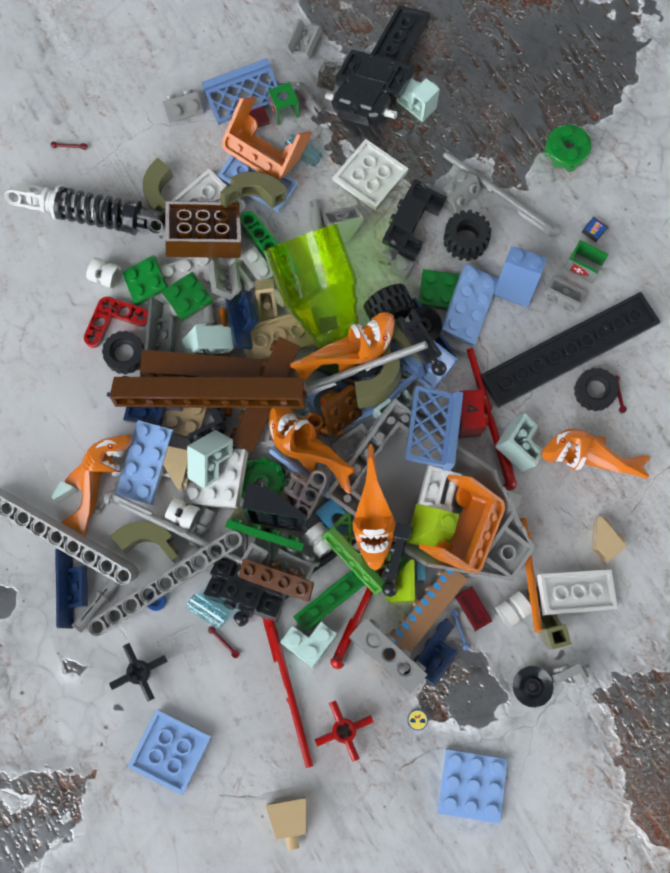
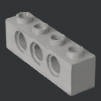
M365 618L349 638L411 694L428 675L424 672L426 668L419 661L413 662L409 658L411 654L404 647L399 649L394 644L396 640L386 632L384 635L379 630L380 625L372 618L370 621ZM377 635L380 643L377 646L370 645L368 642L369 636ZM392 649L395 653L394 659H385L383 655L384 650ZM401 663H407L410 666L408 674H402L399 671Z

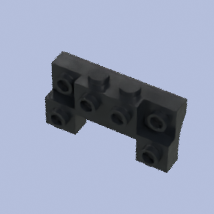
M414 179L404 199L399 200L397 205L398 211L396 214L393 213L389 220L390 226L383 237L382 243L398 250L399 255L415 261L423 246V241L412 237V234L425 211L439 216L447 196L432 190L423 182Z
M222 558L214 563L210 572L211 579L203 593L206 599L223 604L224 607L230 610H241L242 613L248 616L256 615L278 622L287 596L286 594L233 577L238 568L235 561Z

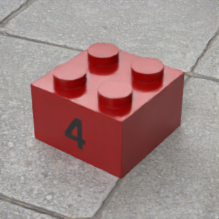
M482 389L461 390L459 392H463L458 438L481 437L489 422L488 414L484 412V407L487 406L486 395L483 396Z

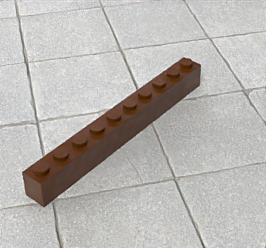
M122 376L113 378L109 397L115 407L305 409L307 385L305 379L300 377Z

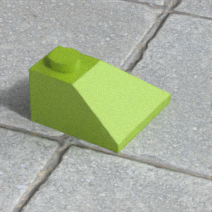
M416 504L410 524L413 527L411 540H406V542L419 546L423 544L434 547L439 541L450 543L455 534L459 514Z
M410 560L399 571L396 580L397 594L393 597L385 596V600H388V605H412L414 603V560Z

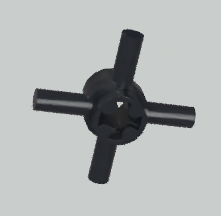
M130 643L125 644L122 647L130 664L126 669V674L111 681L109 685L112 690L129 681L140 685L147 702L155 699L147 682L151 676V670L167 663L168 660L165 655L149 663L137 660ZM134 669H144L141 672V678L135 676V673H133Z

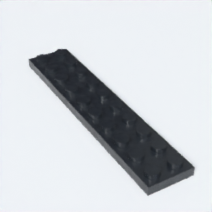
M639 292L482 373L481 377L499 409L654 328L661 321L642 292Z

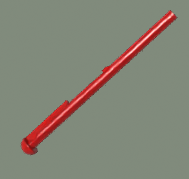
M469 348L466 351L477 389H482L483 396L486 395L487 406L484 407V412L488 414V426L494 446H496L500 436L491 412L493 408L487 396L474 348ZM495 447L505 480L503 487L508 491H512L516 488L517 481L511 462Z
M379 568V575L381 576L383 569ZM368 587L353 619L350 618L333 658L330 659V664L334 669H342L345 666L342 661L352 641L349 636L358 627L373 594Z
M262 618L274 663L278 662L283 684L287 691L288 698H286V701L291 710L305 767H313L275 621Z

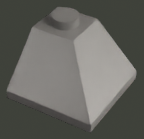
M357 206L322 213L323 223L331 246H341L345 242H349L364 221L363 215Z

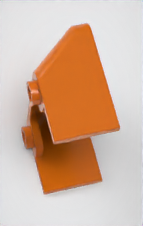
M253 96L240 98L222 139V147L227 153L257 172L281 180L301 158L312 133L310 131L297 133L294 142L288 144L282 152L255 135L258 123L249 113L256 98Z
M448 474L447 478L459 486L456 493V501L463 508L457 522L455 534L450 543L439 541L435 547L420 544L419 548L441 562L467 572L479 573L484 566L503 517L505 503L500 497L473 477Z

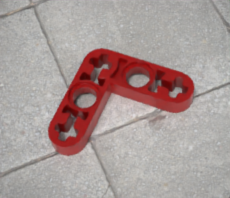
M103 297L99 300L85 331L84 342L90 348L99 347L112 318L139 327H145L148 311L111 297ZM110 303L113 308L107 307L105 309L103 305ZM122 308L129 309V313L126 316L119 314ZM142 314H144L145 319H141V321H139L137 316H142ZM103 318L105 319L104 325L96 326L95 321ZM94 334H95V337H96L97 340H96V341L93 340L92 343H91V341L89 340V338H90V337L93 338V337H94Z

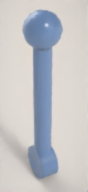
M452 610L451 616L455 619L459 634L461 636L463 642L462 648L464 650H469L470 645L466 642L458 618L459 612L457 610Z

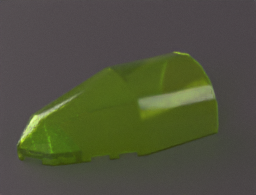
M337 223L264 250L284 306L319 349L347 337L350 327L353 324L359 325V317L357 315L358 297H356L357 278Z

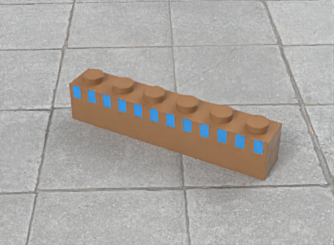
M440 569L435 575L438 577L437 581L434 584L430 582L423 590L426 593L422 599L418 597L411 605L413 611L409 615L405 613L399 620L401 626L397 631L393 628L389 633L396 640L394 644L399 649L404 647L411 653L468 581L467 578L459 572ZM392 649L384 650L383 655L385 659H394L395 653Z

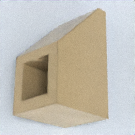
M168 446L163 466L179 492H183L184 488L188 487L190 481L188 479L187 450Z
M599 516L593 521L592 549L606 563L626 548L627 545L624 538L619 533L616 534L611 528L612 524L609 520Z

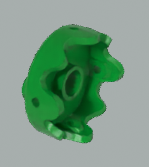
M571 124L561 125L555 128L548 136L544 155L545 157H550L553 166L562 167L567 172H572L579 165L587 161L592 148L590 137L586 131L578 126ZM569 142L573 145V148H567L564 144Z
M268 458L247 460L241 494L243 500L247 484H253V482L261 478L267 481L265 487L270 488L280 496L285 487V476L281 466Z

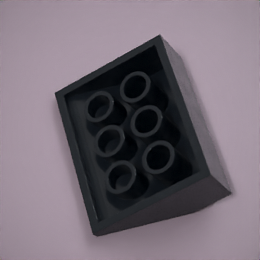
M260 482L247 484L242 509L249 523L307 532L305 514L270 488L265 487V484Z

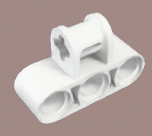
M327 467L316 469L309 478L301 473L292 472L288 486H285L283 489L286 494L298 500L295 508L301 512V507L307 510L308 514H305L306 520L315 513L331 481L332 473ZM318 473L323 475L324 481L318 479ZM309 490L316 494V498L310 496Z

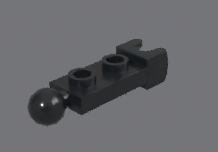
M412 309L408 313L410 322L405 321L403 317H399L396 320V324L411 345L426 341L428 348L416 353L424 365L431 362L432 373L441 376L447 370L446 364L437 359L442 353L422 324L416 311Z
M398 522L394 531V537L397 539L396 542H392L390 553L393 554L392 560L387 562L385 573L388 574V581L382 586V592L387 597H393L397 594L396 580L406 540H411L413 531L412 526Z

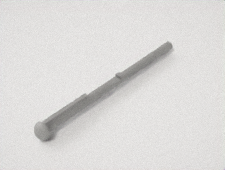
M446 151L443 154V158L460 170L476 175L479 183L488 188L491 193L494 191L503 200L518 209L517 213L547 235L557 237L560 234L561 228L558 224L553 226Z
M426 341L306 384L307 396L337 385L336 381L353 376L364 369L367 372L372 368L427 349L428 345Z
M108 491L104 495V502L107 505L113 503L200 546L206 547L212 543L186 528L183 529L152 514V510L115 493V491ZM215 545L213 552L221 555V546ZM233 552L225 556V558L242 565L243 560H241V556Z

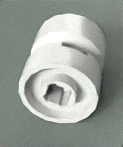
M97 257L92 259L87 270L88 280L95 283L101 282L103 286L111 289L117 285L121 275L120 266L113 263L107 264L105 260Z
M175 497L166 511L165 520L175 525L179 523L181 528L191 531L199 518L201 508L192 504L187 506L185 501Z
M323 522L317 523L302 536L308 546H313L312 551L318 559L333 550L321 538L328 531Z
M519 591L509 597V602L504 601L495 607L499 617L510 629L519 623L520 617L525 619L532 614L530 603Z

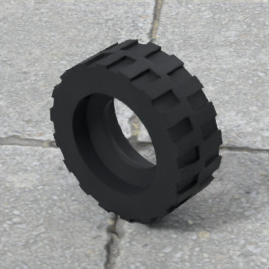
M117 331V333L111 334L109 338L107 337L106 342L103 343L102 354L104 361L113 372L125 375L140 369L141 354L145 348L140 338L134 333ZM127 344L132 347L133 355L129 360L120 361L115 357V350L119 345Z
M600 367L587 369L576 381L574 396H576L577 402L582 407L587 408V410L602 411L606 407L608 408L617 397L619 390L618 381L608 370ZM590 382H601L605 386L604 396L601 398L591 397L587 392V386Z

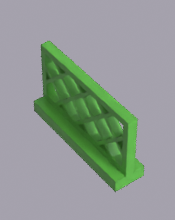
M347 511L321 538L376 595L382 592V586L388 581V578L384 581L379 575V569L375 571L368 567L363 556L360 555V550H355L352 547V539L356 540V538L351 536L353 522H351V513ZM339 525H346L347 535H341L336 528ZM390 552L387 556V562H391V556H393ZM404 555L402 557L400 570L409 562V560ZM383 565L380 569H386L387 565Z

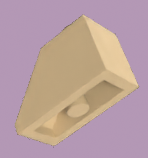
M273 279L255 280L259 322L278 317L276 300L271 294L275 290Z

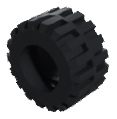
M461 210L460 214L456 212L453 214V218H449L443 240L444 247H447L446 251L448 253L452 252V257L455 258L457 256L459 257L458 260L462 261L465 258L466 261H470L471 258L475 260L478 258V255L482 256L491 238L490 223L485 221L486 217L484 215L479 216L480 213L477 211L472 213V210H468V212ZM462 230H469L476 235L477 239L465 241L457 233Z
M400 283L386 286L375 292L367 299L363 308L370 321L373 317L383 312L394 315V319H398L399 317L406 318L408 313L415 308V303L405 285Z

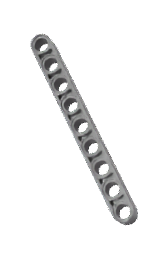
M0 488V516L120 585H126L137 578L138 569L134 564ZM41 522L45 525V530L41 527ZM58 532L61 534L62 539L58 537ZM74 541L78 544V549L75 548ZM91 551L94 552L95 559L91 556ZM107 560L111 562L112 568L107 565ZM124 570L128 572L129 578L124 575Z
M235 530L227 532L89 622V633L93 636L107 633L235 551L244 543L243 534ZM232 534H236L239 537L237 545H232L229 541ZM215 545H220L222 548L220 556H216L213 553ZM198 556H203L205 559L203 567L196 564ZM182 566L188 570L187 577H181L179 574ZM165 577L171 580L169 588H165L162 584ZM148 588L154 591L152 599L146 597V590ZM131 599L137 602V608L135 610L129 607V601ZM114 610L120 613V619L118 621L114 620L112 617V612ZM97 621L102 623V631L96 629L95 624Z

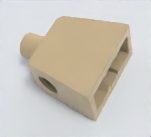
M306 797L267 804L266 809L276 839L286 838L287 850L300 848L298 836L306 834Z

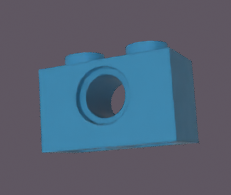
M330 499L315 512V516L329 530L335 524L333 518L337 515L343 516L346 511ZM351 514V522H353L354 516ZM339 525L336 528L341 535H347L346 525ZM351 526V535H353V526Z

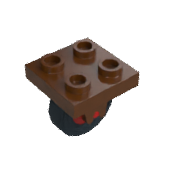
M348 385L343 390L339 388L324 389L313 400L315 411L319 416L324 417L328 433L332 436L362 416L361 409L358 407L356 389L352 385Z

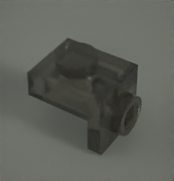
M324 62L318 73L317 87L333 91L337 79L336 75L341 66L333 62Z

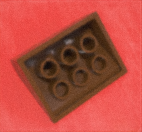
M166 201V257L240 258L241 228L239 203H232L225 208L221 202Z

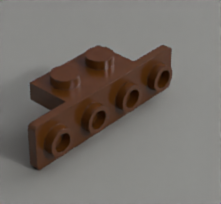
M247 558L242 561L239 578L308 602L311 599L314 582L305 579L306 574L299 572L300 569L288 566L286 568L282 566L281 562L274 560L264 564Z

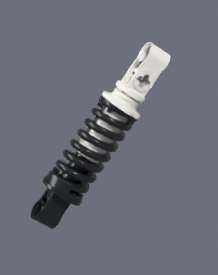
M15 183L5 193V199L9 204L32 210H41L43 213L50 212L54 220L67 219L70 222L87 223L89 226L96 225L99 228L105 226L109 230L114 228L116 231L126 232L134 236L137 235L139 230L159 234L165 228L166 213L143 208L142 202L139 200L132 201L131 203L127 199L122 207L121 198H116L113 204L111 196H107L104 200L102 194H97L94 198L92 192H88L85 196L83 190H78L75 195L73 188H65L63 185H57L55 190H52L49 187L41 188L34 185Z

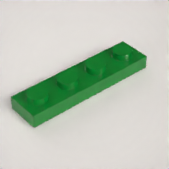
M232 517L231 520L227 519L225 528L302 551L304 543L300 542L301 538L289 534L287 538L281 536L282 532L270 529V532L262 530L263 526L251 523V526L243 524L244 520L235 517Z
M351 570L294 615L293 618L306 633L365 586V584Z

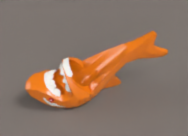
M383 312L373 317L363 327L361 324H353L348 331L347 337L292 362L290 367L297 370V377L306 380L315 369L325 364H338L339 372L352 368L355 364H362L377 359L386 351L391 342L394 329V315Z
M272 408L270 411L269 428L277 449L288 457L298 459L310 474L317 469L318 463L326 465L334 473L344 491L351 494L349 476L355 472L354 467L342 460L331 448L316 438L315 429L307 419L298 420L296 414L290 408Z
M575 428L564 430L556 435L541 451L545 461L549 463L563 461L573 470H580L585 464L645 479L649 478V474L644 468V465L650 460L649 456L641 455L633 458H622L606 446L605 437L593 436L584 430Z
M130 434L109 437L94 443L84 455L81 465L68 475L65 483L81 489L82 499L78 510L61 522L62 524L86 537L89 521L94 512L102 472H110L112 476L120 475V465L115 461L112 462V457H122L123 453L131 446L132 438Z
M370 444L368 447L365 485L353 520V532L368 567L376 571L383 566L390 552L396 525L378 481L374 448Z

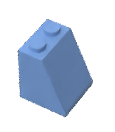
M511 245L493 296L528 308L547 258Z

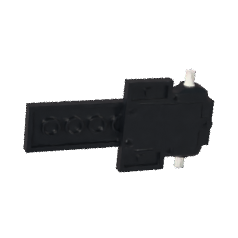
M398 5L371 54L351 49L336 75L337 81L343 83L335 94L327 92L325 95L326 100H331L338 118L369 127L371 124L386 120L387 117L396 119L397 111H392L389 108L390 97L400 98L415 72V67L405 64L431 18L429 12Z

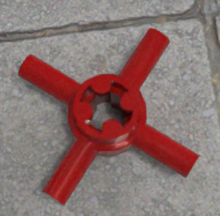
M336 700L330 702L329 705L336 722L332 727V732L314 739L317 747L332 740L346 745L352 762L360 759L352 741L356 736V730L370 725L374 721L372 716L369 715L352 722L349 719L343 718ZM341 725L350 728L347 737H344L342 734L339 735L338 731Z

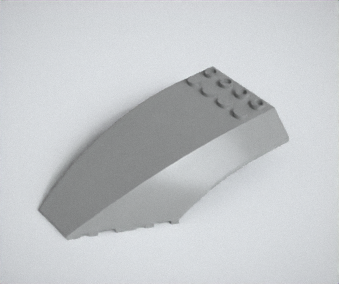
M394 399L379 415L346 461L355 469V472L349 476L352 493H346L335 477L325 495L355 516L365 485L368 447L371 444L374 448L378 481L394 517L395 525L397 522L410 525L415 505L418 504L428 465L405 460L411 410ZM416 415L420 421H423L422 418ZM427 422L423 424L429 433L435 429ZM420 427L413 431L418 440L425 436ZM439 431L431 435L437 443L443 441V436ZM428 438L420 442L427 451L434 447ZM417 445L411 448L410 455L420 456L423 454ZM457 445L455 465L451 471L462 474V476L473 477L500 497L505 503V511L484 566L479 573L467 572L441 562L420 549L419 545L407 542L404 552L426 567L513 581L535 547L529 539L527 531L517 515L518 513L498 477L496 469ZM437 449L429 453L434 460L441 461V455ZM447 477L440 504H444L450 480ZM457 486L452 503V512L459 514L460 517L463 508L456 501V493L459 488Z

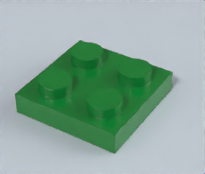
M154 255L122 272L133 302L137 306L159 295L163 289L168 287L157 258Z
M423 269L419 303L430 308L448 310L459 274Z
M193 271L161 291L182 322L213 303V299Z

